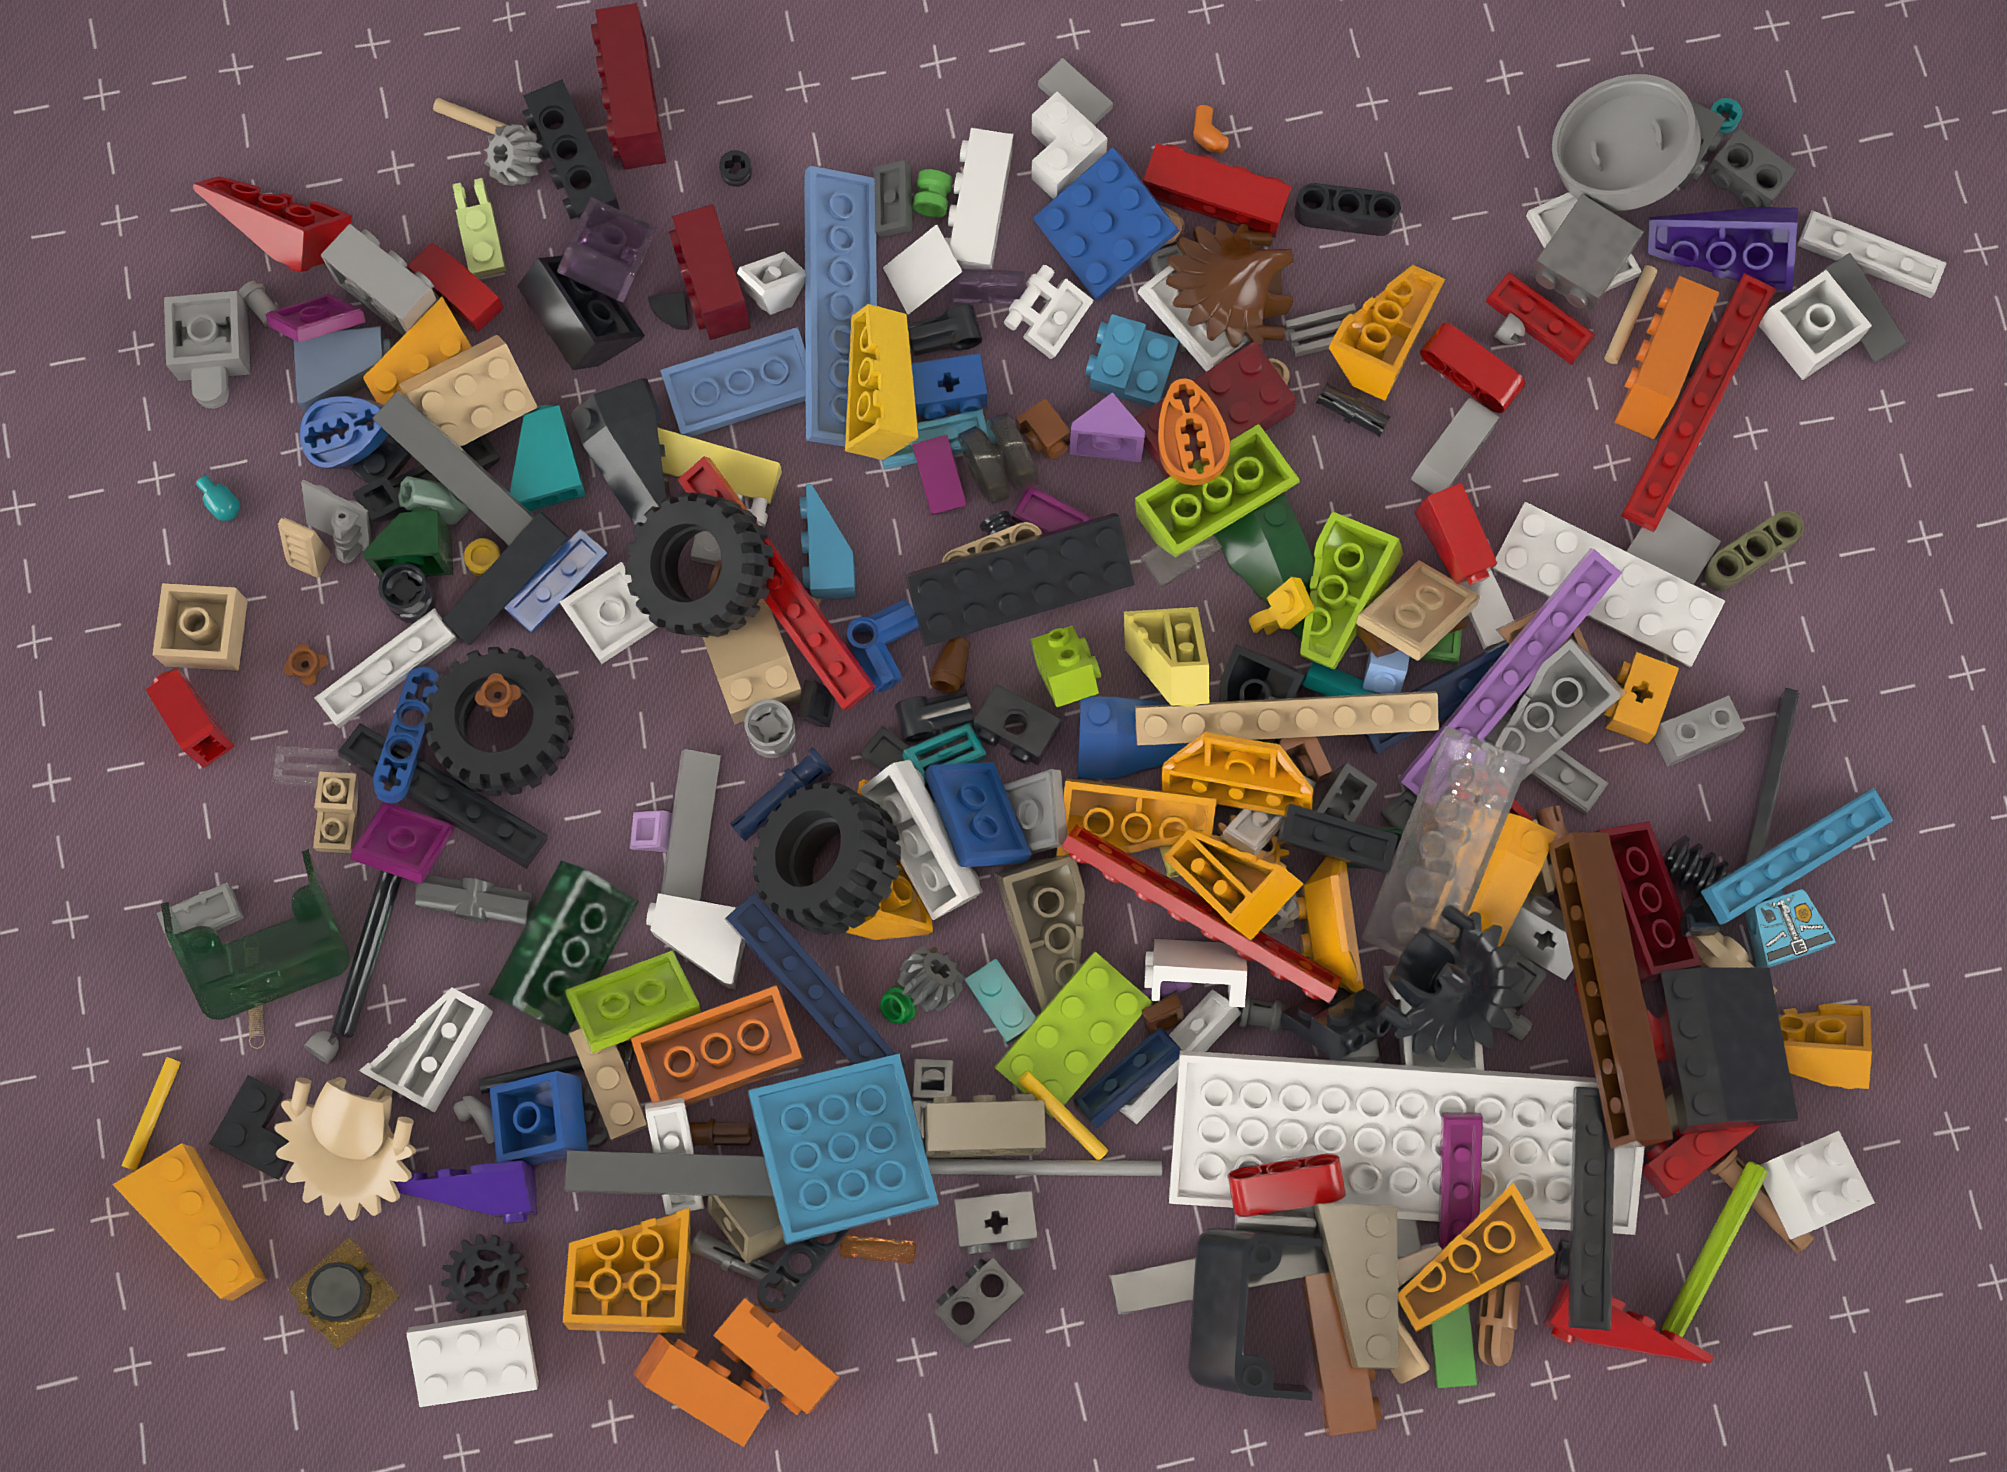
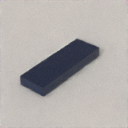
M1160 1027L1079 1095L1074 1102L1091 1123L1098 1128L1179 1059V1053L1182 1049Z

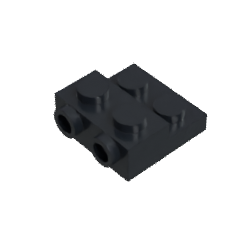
M1340 986L1330 1003L1323 999L1315 1000L1308 997L1286 1009L1281 1015L1282 1026L1337 1061L1352 1052L1358 1051L1376 1038L1384 1036L1390 1031L1392 1024L1377 1014L1378 1008L1385 1002L1384 1000L1364 988L1351 994Z

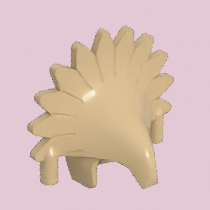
M338 1077L326 1082L316 1104L311 1105L307 1104L312 1081L307 1078H297L292 1099H286L281 1104L291 1120L280 1122L274 1127L278 1134L290 1141L276 1151L278 1158L294 1162L286 1175V1180L289 1183L305 1181L303 1201L306 1203L322 1195L323 1209L327 1216L332 1215L340 1204L349 1220L358 1218L361 1205L371 1215H378L381 1212L380 1197L390 1202H395L400 1198L394 1181L406 1182L412 1178L411 1172L401 1160L414 1155L416 1152L415 1148L409 1144L413 1119L399 1117L395 1133H392L389 1127L393 1090L378 1085L367 1098L344 1090L346 1079Z

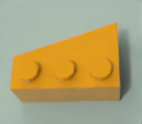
M443 297L363 377L376 402L385 405L397 391L400 390L403 393L399 385L400 383L471 348L470 343Z

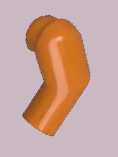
M1199 105L1196 107L1194 140L1209 152H1216L1218 154L1225 152L1228 148L1229 140L1227 136L1223 135L1221 131L1212 125L1213 108L1207 105Z

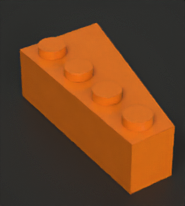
M1682 276L1678 277L1673 289L1665 287L1657 307L1663 310L1661 315L1655 313L1646 333L1652 336L1649 341L1644 339L1635 360L1640 361L1638 368L1632 367L1624 387L1629 389L1614 423L1649 438H1656L1678 398L1720 292Z

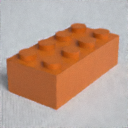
M777 985L630 1038L652 1103L684 1097L685 1106L687 1107L805 1064Z

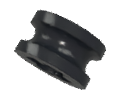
M732 150L721 157L719 169L725 183L733 187H739L751 179V162L744 152ZM734 163L741 164V169H738L737 174H731L730 171Z
M1006 510L986 518L980 524V528L984 532L987 531V536L1016 524L1009 521L1011 515Z

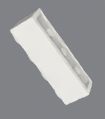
M971 128L969 141H962L960 162H965L963 173L957 172L955 178L954 194H959L957 205H951L949 211L948 226L953 227L951 238L945 237L949 248L963 271L960 275L991 278L1013 154V134Z

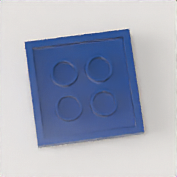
M1114 147L1033 217L1034 221L1090 294L1098 301L1180 231Z

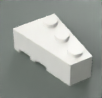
M451 988L417 1018L415 1024L399 1038L396 1037L387 1045L388 1048L359 1071L435 1113L492 1016L493 1011L484 1004Z

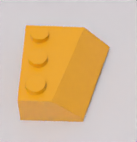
M690 1208L676 1211L675 1214L662 1218L645 1220L641 1224L618 1231L615 1229L569 1243L563 1323L568 1330L686 1333L691 1264Z

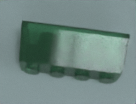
M561 860L488 995L516 1011L564 1035H568L576 1017L568 1002L565 990L599 977L639 901L587 869Z

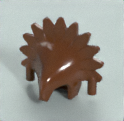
M1223 221L1217 222L1214 234H1211L1199 225L1194 229L1195 241L1181 237L1177 242V246L1183 255H1170L1167 263L1178 273L1169 276L1166 279V284L1182 291L1173 300L1172 304L1174 307L1192 309L1187 319L1188 326L1193 327L1206 323L1207 338L1210 341L1215 340L1225 332L1229 344L1233 348L1239 346L1244 335L1251 343L1256 341L1259 347L1262 345L1263 340L1283 341L1285 338L1284 326L1263 325L1262 322L1264 318L1287 314L1293 304V297L1283 295L1282 268L1293 263L1292 249H1260L1256 246H1271V232L1249 231L1246 224H1241L1233 235Z

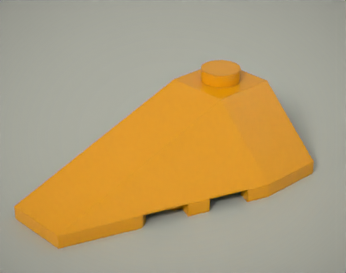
M1066 778L1064 806L1067 836L1078 824L1126 853L1173 845L1188 829L1207 837H1212L1216 798ZM1062 846L1057 847L1056 856L1069 855L1068 851L1061 848Z
M863 779L859 782L858 793L863 795L860 788L867 784L869 780ZM897 860L896 864L900 869L897 880L893 879L890 885L892 892L888 899H882L879 904L881 908L872 917L867 915L865 923L854 929L849 927L846 933L872 940L928 935L933 932L932 918L900 860Z
M1823 1004L1818 1005L1816 1012L1798 1014L1796 1008L1783 1009V1014L1779 1016L1789 1073L1827 1086L1845 1089H1869L1872 1055L1870 1006Z

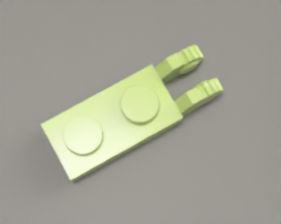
M483 178L474 180V188L480 205L467 207L466 193L462 184H453L458 207L456 214L468 270L477 278L506 271L495 215L491 202L488 200Z

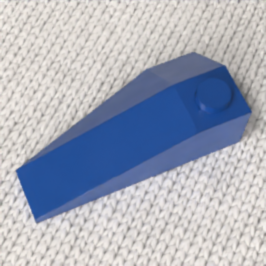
M1090 696L1081 699L1077 779L1117 780L1143 770L1156 769L1187 746L1189 743L1137 746L1135 706L1168 705L1169 703Z

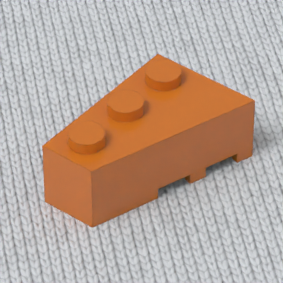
M746 1298L741 1301L713 1335L723 1343L720 1349L738 1364L742 1359L753 1368L750 1375L768 1390L773 1385L783 1394L780 1401L796 1415L801 1410L810 1415L840 1378L756 1304Z
M658 1333L634 1371L635 1377L648 1389L744 1447L769 1407L760 1398L764 1391L745 1379L739 1385L728 1378L731 1371L713 1359L706 1364L695 1357L698 1350L679 1338L676 1343H673Z

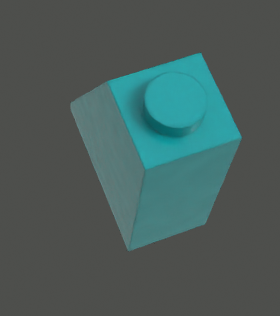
M560 405L539 406L532 413L525 414L523 418L510 494L530 512L587 496L565 416Z

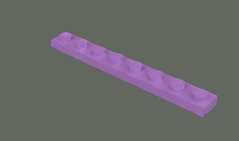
M1590 548L1398 780L1429 805L1534 680L1542 663L1559 650L1622 572L1599 552Z

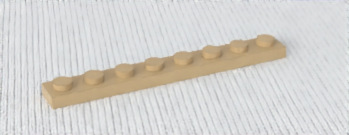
M1436 691L1209 702V704H1198L1193 707L1171 706L1170 704L1135 706L1137 746L1191 743L1204 732L1257 740L1439 730L1438 693Z

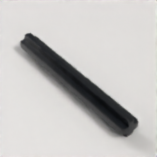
M382 870L377 880L332 1027V1032L341 1037L352 1038L354 1036L402 878Z

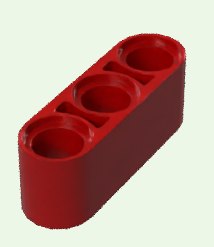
M1442 323L1420 350L1421 357L1428 365L1488 409L1499 414L1506 411L1526 385L1524 378L1516 370L1458 328L1448 323Z
M1319 1154L1235 1169L1227 1175L1235 1215L1254 1216L1315 1206L1317 1204H1327L1339 1201L1346 1196L1340 1157L1335 1154Z

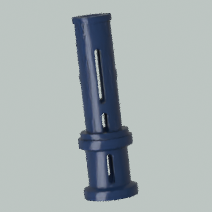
M813 747L808 750L809 755L794 768L784 770L783 779L730 823L745 842L757 830L769 822L768 815L773 809H779L782 805L780 801L787 795L792 794L795 796L797 789L807 785L813 786L824 775L830 776L834 773Z

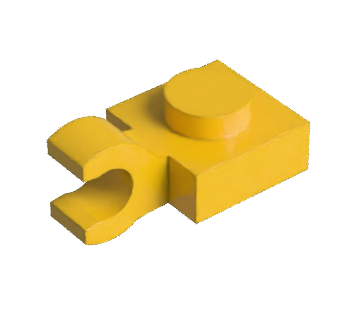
M1289 578L1267 597L1271 607L1254 614L1249 619V623L1254 633H1258L1264 628L1267 635L1274 633L1279 627L1281 629H1292L1315 609L1302 579Z

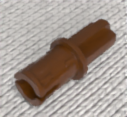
M710 1118L709 1122H689L693 1145H709V1149H714L715 1145H749L751 1143L752 1127L748 1122H715L714 1118Z

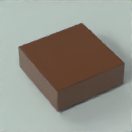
M1176 994L1142 1010L1144 1024L1150 1035L1160 1027L1167 1030L1184 1020L1182 1004Z

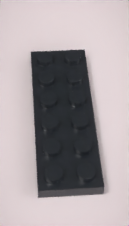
M1116 513L905 574L922 643L925 647L1135 585L1120 517Z

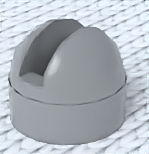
M1510 313L1495 332L1494 337L1502 343L1514 345L1520 342L1515 334L1524 336L1525 327L1519 318Z
M320 1031L311 1036L304 1047L320 1061L329 1064L339 1049L338 1039L334 1037L329 1040L331 1032Z

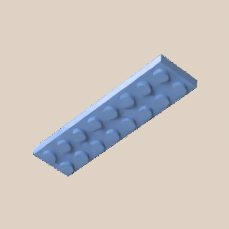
M809 166L804 171L806 441L845 446L851 316L867 304L877 306L875 182L873 177Z

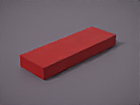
M1510 272L1505 275L1487 297V304L1505 317L1510 313L1515 315L1524 324L1525 331L1571 365L1595 336L1593 332Z

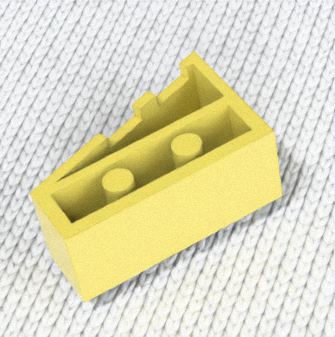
M1198 607L1125 611V650L1171 706L1181 705L1184 707L1209 704V663Z

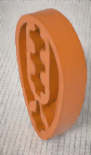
M1183 378L1174 381L1170 385L1162 403L1159 418L1158 443L1160 459L1166 472L1175 480L1187 485L1206 484L1216 479L1228 464L1230 456L1228 432L1218 408L1206 392L1190 379ZM1186 390L1187 395H1194L1189 398V413L1185 412L1181 399H1175L1179 397V391ZM1193 424L1196 430L1201 429L1196 434V442L1198 447H1205L1200 449L1201 463L1208 464L1204 467V473L1197 474L1195 468L1189 469V467L1193 466L1192 451H1185L1190 447V438L1188 434H1182L1186 431V425Z

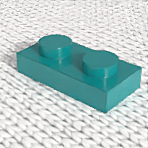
M997 959L965 979V983L1006 1044L1023 1034L1036 1019Z

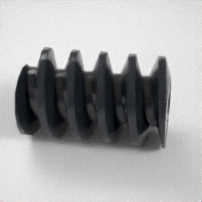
M1684 835L1671 845L1663 859L1666 867H1668L1670 879L1678 874L1681 876L1680 889L1685 888L1690 883L1694 884L1692 896L1695 898L1701 894L1702 890L1727 876L1729 863L1723 860L1714 866L1716 855L1713 852H1709L1701 858L1703 846L1698 843L1688 849L1690 838Z

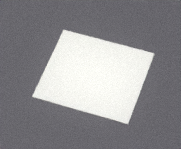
M937 224L883 267L908 315L963 272Z

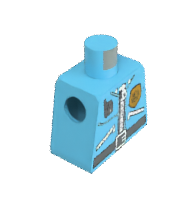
M1781 889L1764 899L1762 903L1756 904L1745 911L1757 967L1770 968L1823 950L1836 943L1830 930L1803 889L1784 895Z

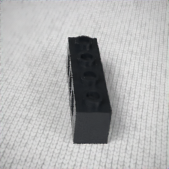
M563 80L523 95L528 108L522 111L530 131L536 128L541 138L537 139L536 143L542 146L540 154L543 160L550 158L554 168L550 169L549 173L556 189L564 188L568 198L562 201L570 220L577 218L583 230L621 214L615 193ZM554 123L563 124L558 129H548ZM566 153H577L571 159H562ZM581 182L590 183L589 186L584 189L575 188Z

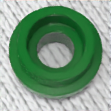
M894 986L888 989L880 1002L883 1016L891 1023H907L915 1017L917 1012V1005L913 1006V999L910 996L902 995L904 991L902 986Z

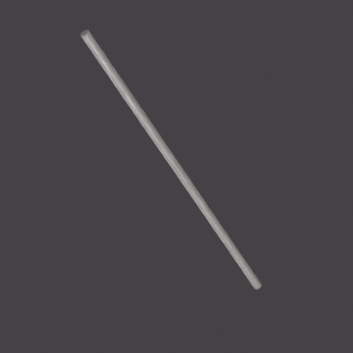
M927 1159L931 1174L1162 1176V1161Z

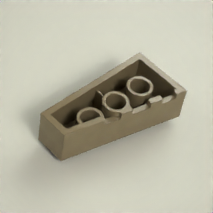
M1317 1204L1313 1207L1321 1238L1323 1239L1322 1247L1332 1279L1331 1284L1334 1296H1336L1352 1368L1398 1369L1397 1206Z

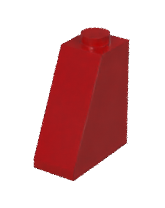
M1462 482L1428 496L1414 513L1456 585L1468 581L1471 586L1489 578V571L1498 563Z
M177 668L173 671L161 673L153 680L152 685L145 689L181 749L203 768L235 747L191 682Z

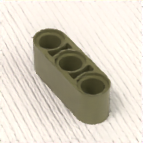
M1781 511L1720 550L1704 569L1703 577L1706 584L1716 591L1730 589L1788 551L1803 534L1804 522L1802 518L1795 512ZM1776 526L1786 528L1790 538L1781 536L1777 532ZM1746 545L1755 546L1759 550L1761 557L1752 556L1748 552ZM1717 564L1727 566L1731 571V576L1722 575L1717 569Z

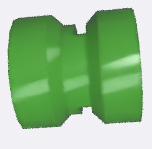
M927 169L920 171L917 178L919 193L914 196L912 209L926 217L939 218L945 216L949 204L946 196L951 192L952 177L939 170Z

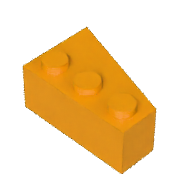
M1190 829L1163 856L1231 926L1249 940H1252L1303 885L1300 880L1283 866L1266 862L1253 854L1241 852L1229 847L1225 843Z

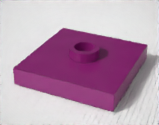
M331 294L273 310L265 314L270 328L299 343L365 323L363 310Z
M383 802L351 850V860L422 884L452 836L453 824Z

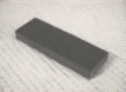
M1851 253L1843 256L1818 273L1821 274L1827 270L1872 325L1861 341L1875 363L1908 344Z

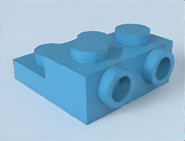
M1111 314L1109 323L1101 322L1098 330L1096 343L1101 344L1098 356L1091 354L1087 364L1085 375L1091 376L1089 389L1108 395L1113 392L1118 398L1149 407L1155 405L1162 399L1178 349L1179 340L1145 330L1146 324Z

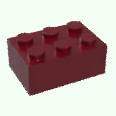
M714 204L672 216L675 229L669 231V235L699 330L706 329L709 340H714L750 329L745 301Z

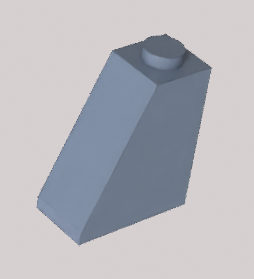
M381 327L335 331L300 343L294 340L297 404L304 414L312 404L321 399L350 396L366 387L367 384L363 377L394 346L392 339L386 338Z

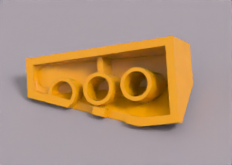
M1411 265L1387 284L1386 289L1375 298L1371 297L1355 314H1349L1343 319L1330 343L1329 349L1353 387L1386 401L1443 286L1444 278L1418 266Z
M1476 804L1461 838L1460 852L1462 853L1460 874L1457 877V909L1467 916L1471 912L1480 913L1482 931L1495 924L1501 926L1502 933L1497 945L1501 946L1549 852L1548 843L1554 841L1557 833L1522 816ZM1453 925L1452 937L1457 939L1460 929Z

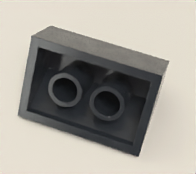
M590 253L538 258L517 285L528 305L533 309L572 370L598 367L638 343L645 336Z

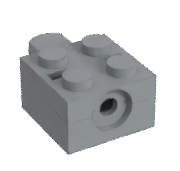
M237 291L164 297L166 366L178 381L191 380L192 395L200 405L211 409L221 407L227 403L229 397L228 376L250 374L247 305Z

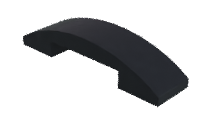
M486 435L461 446L486 471L500 461V456ZM420 465L389 481L384 476L353 491V496L359 504L368 510L369 521L371 524L395 519L400 513L411 512V510H407L405 507H400L398 499L401 482L407 476L436 482L440 481L423 465Z

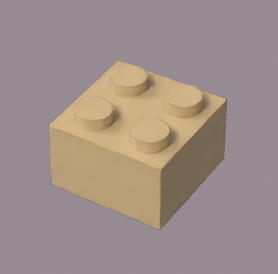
M162 583L152 655L165 667L239 671L248 600L235 587Z

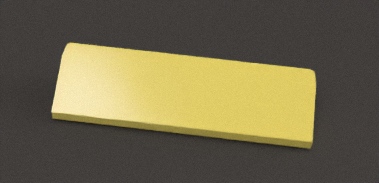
M657 427L659 444H664L666 457H661L664 474L680 478L703 456L709 457L736 494L750 499H754V497L764 498L768 501L767 504L771 505L782 473L780 463Z

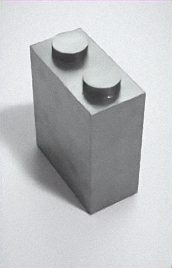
M1582 194L1536 260L1530 275L1535 277L1542 287L1550 290L1554 289L1564 295L1573 306L1585 308L1592 312L1636 247L1644 231Z

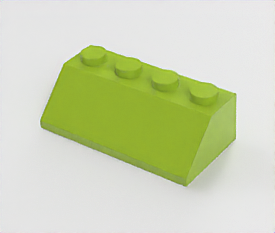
M1258 424L1230 441L1228 464L1216 479L1202 485H1187L1169 477L1135 497L1136 516L1154 542L1174 557H1177L1300 482V479ZM1199 459L1189 469L1195 468L1197 474L1204 473V467L1208 464H1202Z

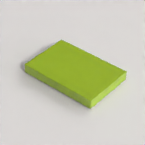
M673 950L565 990L568 1002L592 1053L701 1012L699 1002Z

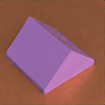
M1112 392L1072 422L1069 455L1141 462L1145 430Z

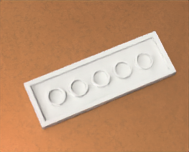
M1524 502L1495 558L1498 564L1493 570L1550 597L1590 548L1595 549L1619 569L1622 574L1589 612L1587 617L1689 668L1692 667L1725 600Z

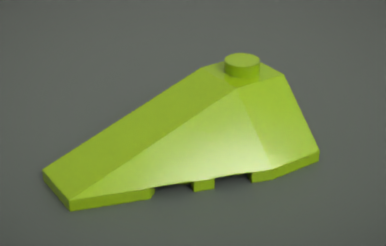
M1332 511L1315 546V563L1313 576H1311L1310 599L1315 609L1305 617L1300 649L1302 657L1335 670L1357 635L1359 625L1356 623L1358 615L1384 592L1404 554L1399 538Z

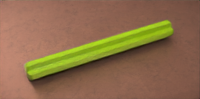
M1752 1161L1746 1164L1661 1327L1662 1332L1663 1330H1668L1683 1338L1768 1175L1766 1168Z

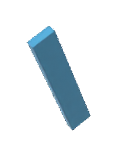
M1872 788L1705 888L1701 893L1719 924L1727 923L1887 825L1893 819L1875 788Z

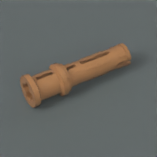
M1735 1147L1718 1159L1709 1169L1712 1175L1718 1174L1732 1190L1746 1166L1737 1156L1739 1151ZM1762 1184L1751 1206L1787 1242L1796 1254L1813 1241L1814 1235L1808 1232L1790 1240Z

